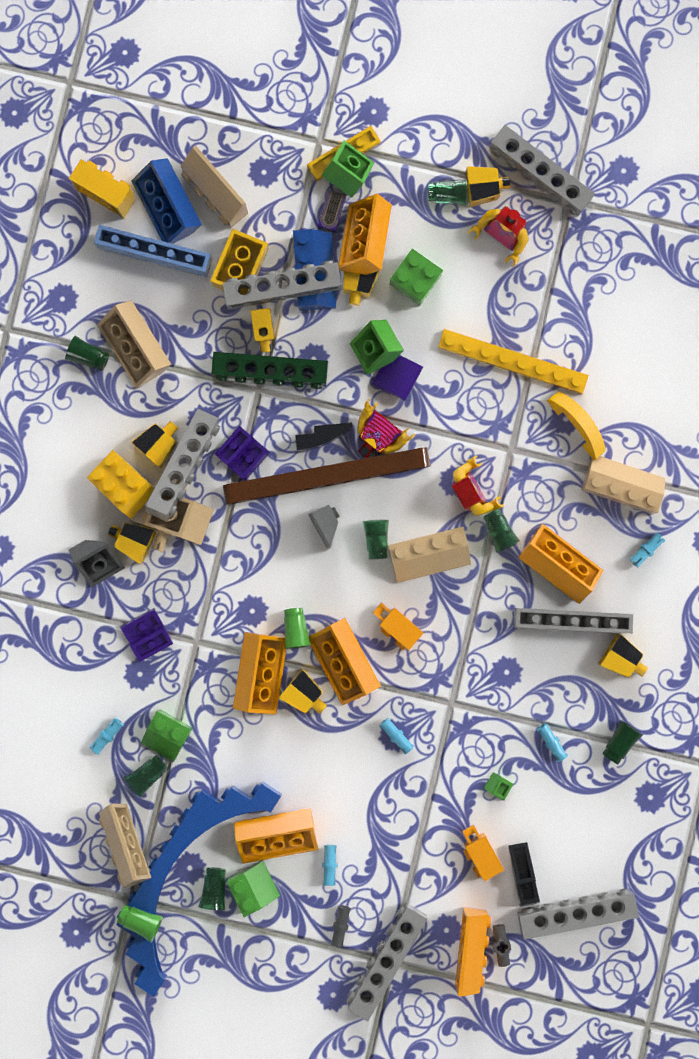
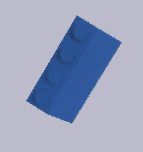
M168 158L151 160L131 180L163 242L174 244L192 235L202 225Z
M314 229L293 230L296 270L303 269V266L308 264L319 266L325 261H333L331 233ZM321 273L315 276L317 281H323L326 278ZM299 277L296 283L303 285L307 280L304 277ZM335 291L297 297L299 311L336 308Z

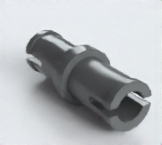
M338 906L336 922L333 923L332 946L343 947L345 932L349 927L347 922L351 908L348 906Z

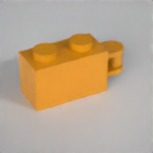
M380 603L372 612L382 621L379 624L382 627L380 631L388 638L390 636L396 639L395 644L402 650L405 648L410 650L424 634L396 608L389 610L383 603ZM384 610L389 613L385 619L380 616Z
M474 825L462 831L468 841L464 843L466 849L463 852L468 861L472 860L475 867H473V870L478 878L482 877L485 882L504 871L484 833L479 835ZM475 833L477 837L470 840L469 836Z

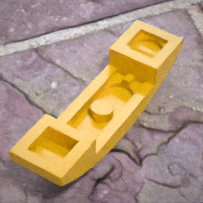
M557 392L547 400L556 414L559 416L563 412L585 439L586 443L582 446L593 460H596L606 451L603 438L597 426L577 402L561 392Z

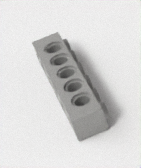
M504 125L491 141L489 149H491V153L494 156L504 159L510 168L521 172V176L528 181L534 182L540 191H546L551 195V199L554 202L563 204L570 214L579 216L594 197L595 193L508 126ZM512 146L515 152H508L506 147ZM528 158L530 163L524 164L521 159ZM542 169L545 175L537 174L536 170ZM551 181H558L560 186L554 187ZM572 192L575 198H569L566 193Z
M325 261L319 266L308 264L303 266V269L297 270L295 268L284 269V272L280 273L270 271L266 272L264 276L258 277L257 275H248L246 279L242 280L231 278L223 283L228 310L342 289L338 262L333 263V261ZM321 273L326 278L323 281H317L315 276ZM299 277H304L307 281L305 284L299 285L296 283V280ZM284 280L288 284L285 288H279L277 283ZM261 284L268 285V289L264 292L259 291L258 287ZM247 287L249 292L246 295H241L239 290Z
M197 409L145 505L146 513L166 522L170 517H174L178 508L176 504L179 500H183L186 494L184 489L187 484L192 483L195 476L193 472L196 468H200L204 452H208L212 442L210 440L213 436L216 437L220 430L218 417ZM200 431L206 433L204 436L197 435ZM191 447H195L198 450L195 452H191L188 449ZM182 463L189 465L187 468L180 467ZM174 479H178L181 481L179 484L171 483V481ZM166 495L172 497L169 501H164L162 498Z
M514 608L513 627L633 634V614Z
M619 889L617 893L609 894V892L599 893L598 897L593 898L582 896L577 901L571 902V900L567 899L560 901V904L556 905L545 903L540 905V908H522V911L517 912L521 935L525 940L639 918L635 894L631 890L628 891V889ZM613 902H620V905L617 909H611V905ZM595 905L601 906L598 913H592V908ZM582 909L580 916H573L574 910ZM556 913H563L561 920H554ZM543 916L544 921L541 924H535L536 917Z
M408 903L404 907L401 906L397 911V920L394 924L391 923L386 931V934H388L386 939L379 942L375 958H370L366 966L368 970L365 975H360L356 983L358 985L355 992L351 991L346 1000L348 1002V1010L367 1022L427 921L425 913ZM402 923H409L411 925L407 931L402 930L400 926ZM393 940L401 942L400 946L396 948L392 947L390 943ZM383 957H389L391 962L385 965L380 960ZM379 974L381 979L379 981H372L371 976ZM364 991H368L371 993V996L369 998H363L361 997V993Z

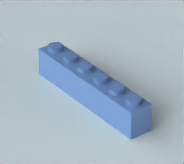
M103 225L98 226L94 244L98 249L203 277H208L212 257L209 253Z

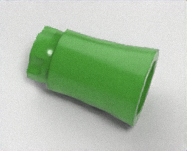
M303 608L284 610V649L311 646Z
M124 905L118 916L117 923L124 925V928L137 933L152 943L161 925L163 916Z

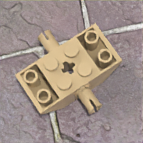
M166 495L162 499L164 501H169L172 499V497ZM184 497L182 501L179 500L176 504L178 508L174 517H171L167 522L146 513L145 505L132 519L129 518V521L157 530L158 534L152 549L164 552L168 537H171V535L202 545L214 509Z

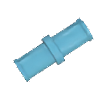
M656 532L646 544L643 543L640 546V549L629 559L630 562H633L632 564L638 568L648 557L654 555V551L665 542L664 538L661 539L662 536Z
M114 717L105 730L102 729L100 731L99 737L89 748L99 755L108 742L114 740V735L124 726L121 723L122 721Z
M386 718L379 725L390 737V741L392 743L395 742L404 754L409 753L413 749L414 745L403 735L404 732L401 729L398 730L389 718Z
M547 723L540 725L537 731L544 739L546 748L551 750L557 762L564 760L568 755L560 745L559 738L555 737Z
M324 845V862L322 863V867H324L323 885L334 886L336 885L335 869L338 867V863H336L337 845Z

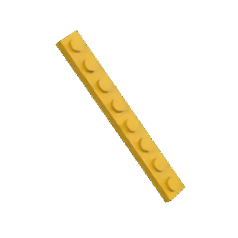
M447 329L443 330L438 345L440 349L579 394H583L589 376Z

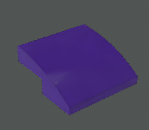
M399 355L392 363L379 369L371 385L405 401L423 366Z
M241 426L232 433L215 453L221 461L244 481L249 478L270 454L264 446Z
M155 608L120 626L139 662L173 644Z

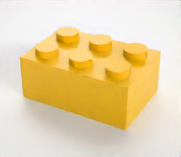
M80 159L69 177L75 189L120 217L125 218L136 200L130 185L123 180L118 182L113 179L114 176L106 170L100 171L93 162L89 160L85 162Z
M232 228L210 280L212 286L224 291L223 283L227 282L226 280L238 278V280L246 279L248 275L258 276L269 250L268 243ZM247 287L239 290L241 295H246L249 292Z
M114 450L87 477L98 490L130 519L145 505L155 489Z

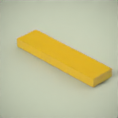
M372 126L346 140L347 143L362 154L381 144ZM340 145L307 164L316 182L324 178L321 175Z

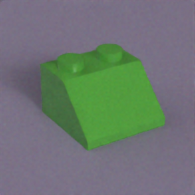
M344 140L321 176L352 198L364 184L374 162Z
M386 319L370 320L349 343L366 374H371L392 363L404 351Z
M159 709L150 722L141 744L174 762L193 728Z
M264 861L230 876L227 880V884L243 917L262 909L280 896Z

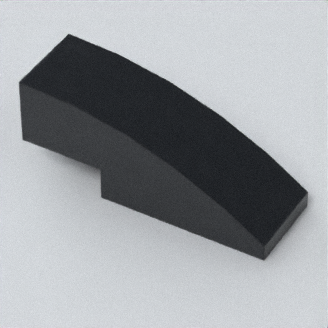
M352 422L314 426L313 434L295 435L297 452L313 450L334 442L352 429Z
M528 843L509 845L508 849L520 907L540 903Z

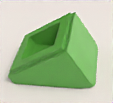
M493 772L484 789L492 795L505 800L514 784Z

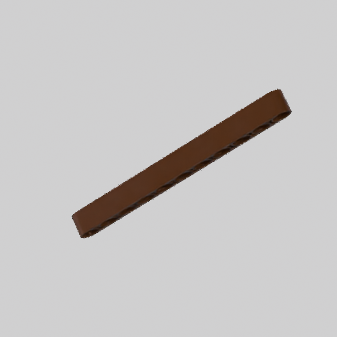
M424 447L223 485L226 504H235L430 467L431 464L428 448Z

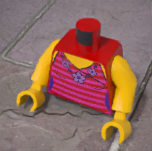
M506 206L501 210H488L478 221V225H473L468 232L470 234L471 231H475L477 235L474 239H477L482 232V228H484L485 232L509 250L514 251L505 259V263L509 262L510 259L514 261L512 267L519 262L518 255L523 252L529 241L527 230L525 229L526 220L520 217L517 210H511Z
M368 398L358 421L357 431L360 434L359 439L364 442L358 452L367 458L373 450L379 455L399 451L407 441L415 437V433L412 436H408L407 431L410 428L402 432L379 412L374 410L378 402L371 406L369 404L371 398Z
M474 456L453 472L452 488L464 509L476 516H480L492 510L496 512L504 504L500 505L498 503L501 497H496L490 503L487 502L471 473V470L482 465V463H476L475 458L478 456Z

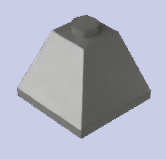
M327 505L308 515L325 547L329 550L331 549L337 529V518L340 516L335 507L331 508Z
M84 540L69 549L73 564L91 587L125 569L123 563L106 541Z

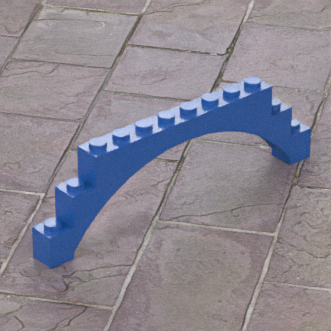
M262 782L261 785H255L250 793L253 797L235 786H232L231 789H225L220 797L223 801L204 789L200 793L196 792L190 801L193 803L190 810L186 808L180 817L183 821L179 826L175 825L169 835L172 838L169 843L165 841L159 851L162 854L158 859L154 858L149 865L151 879L138 884L141 887L137 892H132L127 900L130 902L128 906L156 915L159 896L170 869L182 852L195 839L210 828L235 816L264 810L271 813L281 798L282 793L265 782ZM117 923L118 927L134 936L127 943L126 948H128V951L125 954L142 965L135 974L137 980L134 984L154 997L167 976L163 973L160 965L156 940L154 938L151 943L137 933L124 928V925Z

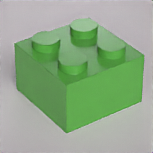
M412 248L390 278L389 284L418 305H421L442 276L443 269Z

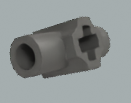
M493 925L494 940H492V947L497 954L498 966H509L511 944L508 938H506L505 925ZM500 942L504 943L502 949H499Z

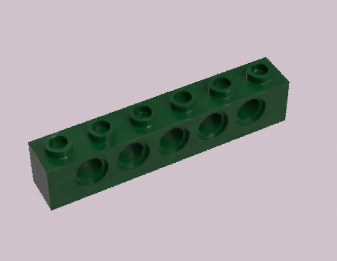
M213 351L211 375L217 381H227L228 378L235 379V382L246 383V380H252L255 384L273 382V385L284 386V383L292 384V387L301 388L303 385H311L313 389H322V386L326 387L328 361ZM236 364V371L228 372V365ZM249 365L256 367V371L252 374L246 372V368ZM273 367L275 368V373L273 375H266L265 369ZM287 368H291L294 370V374L291 377H286L284 371ZM311 370L313 376L309 379L304 378L303 372Z

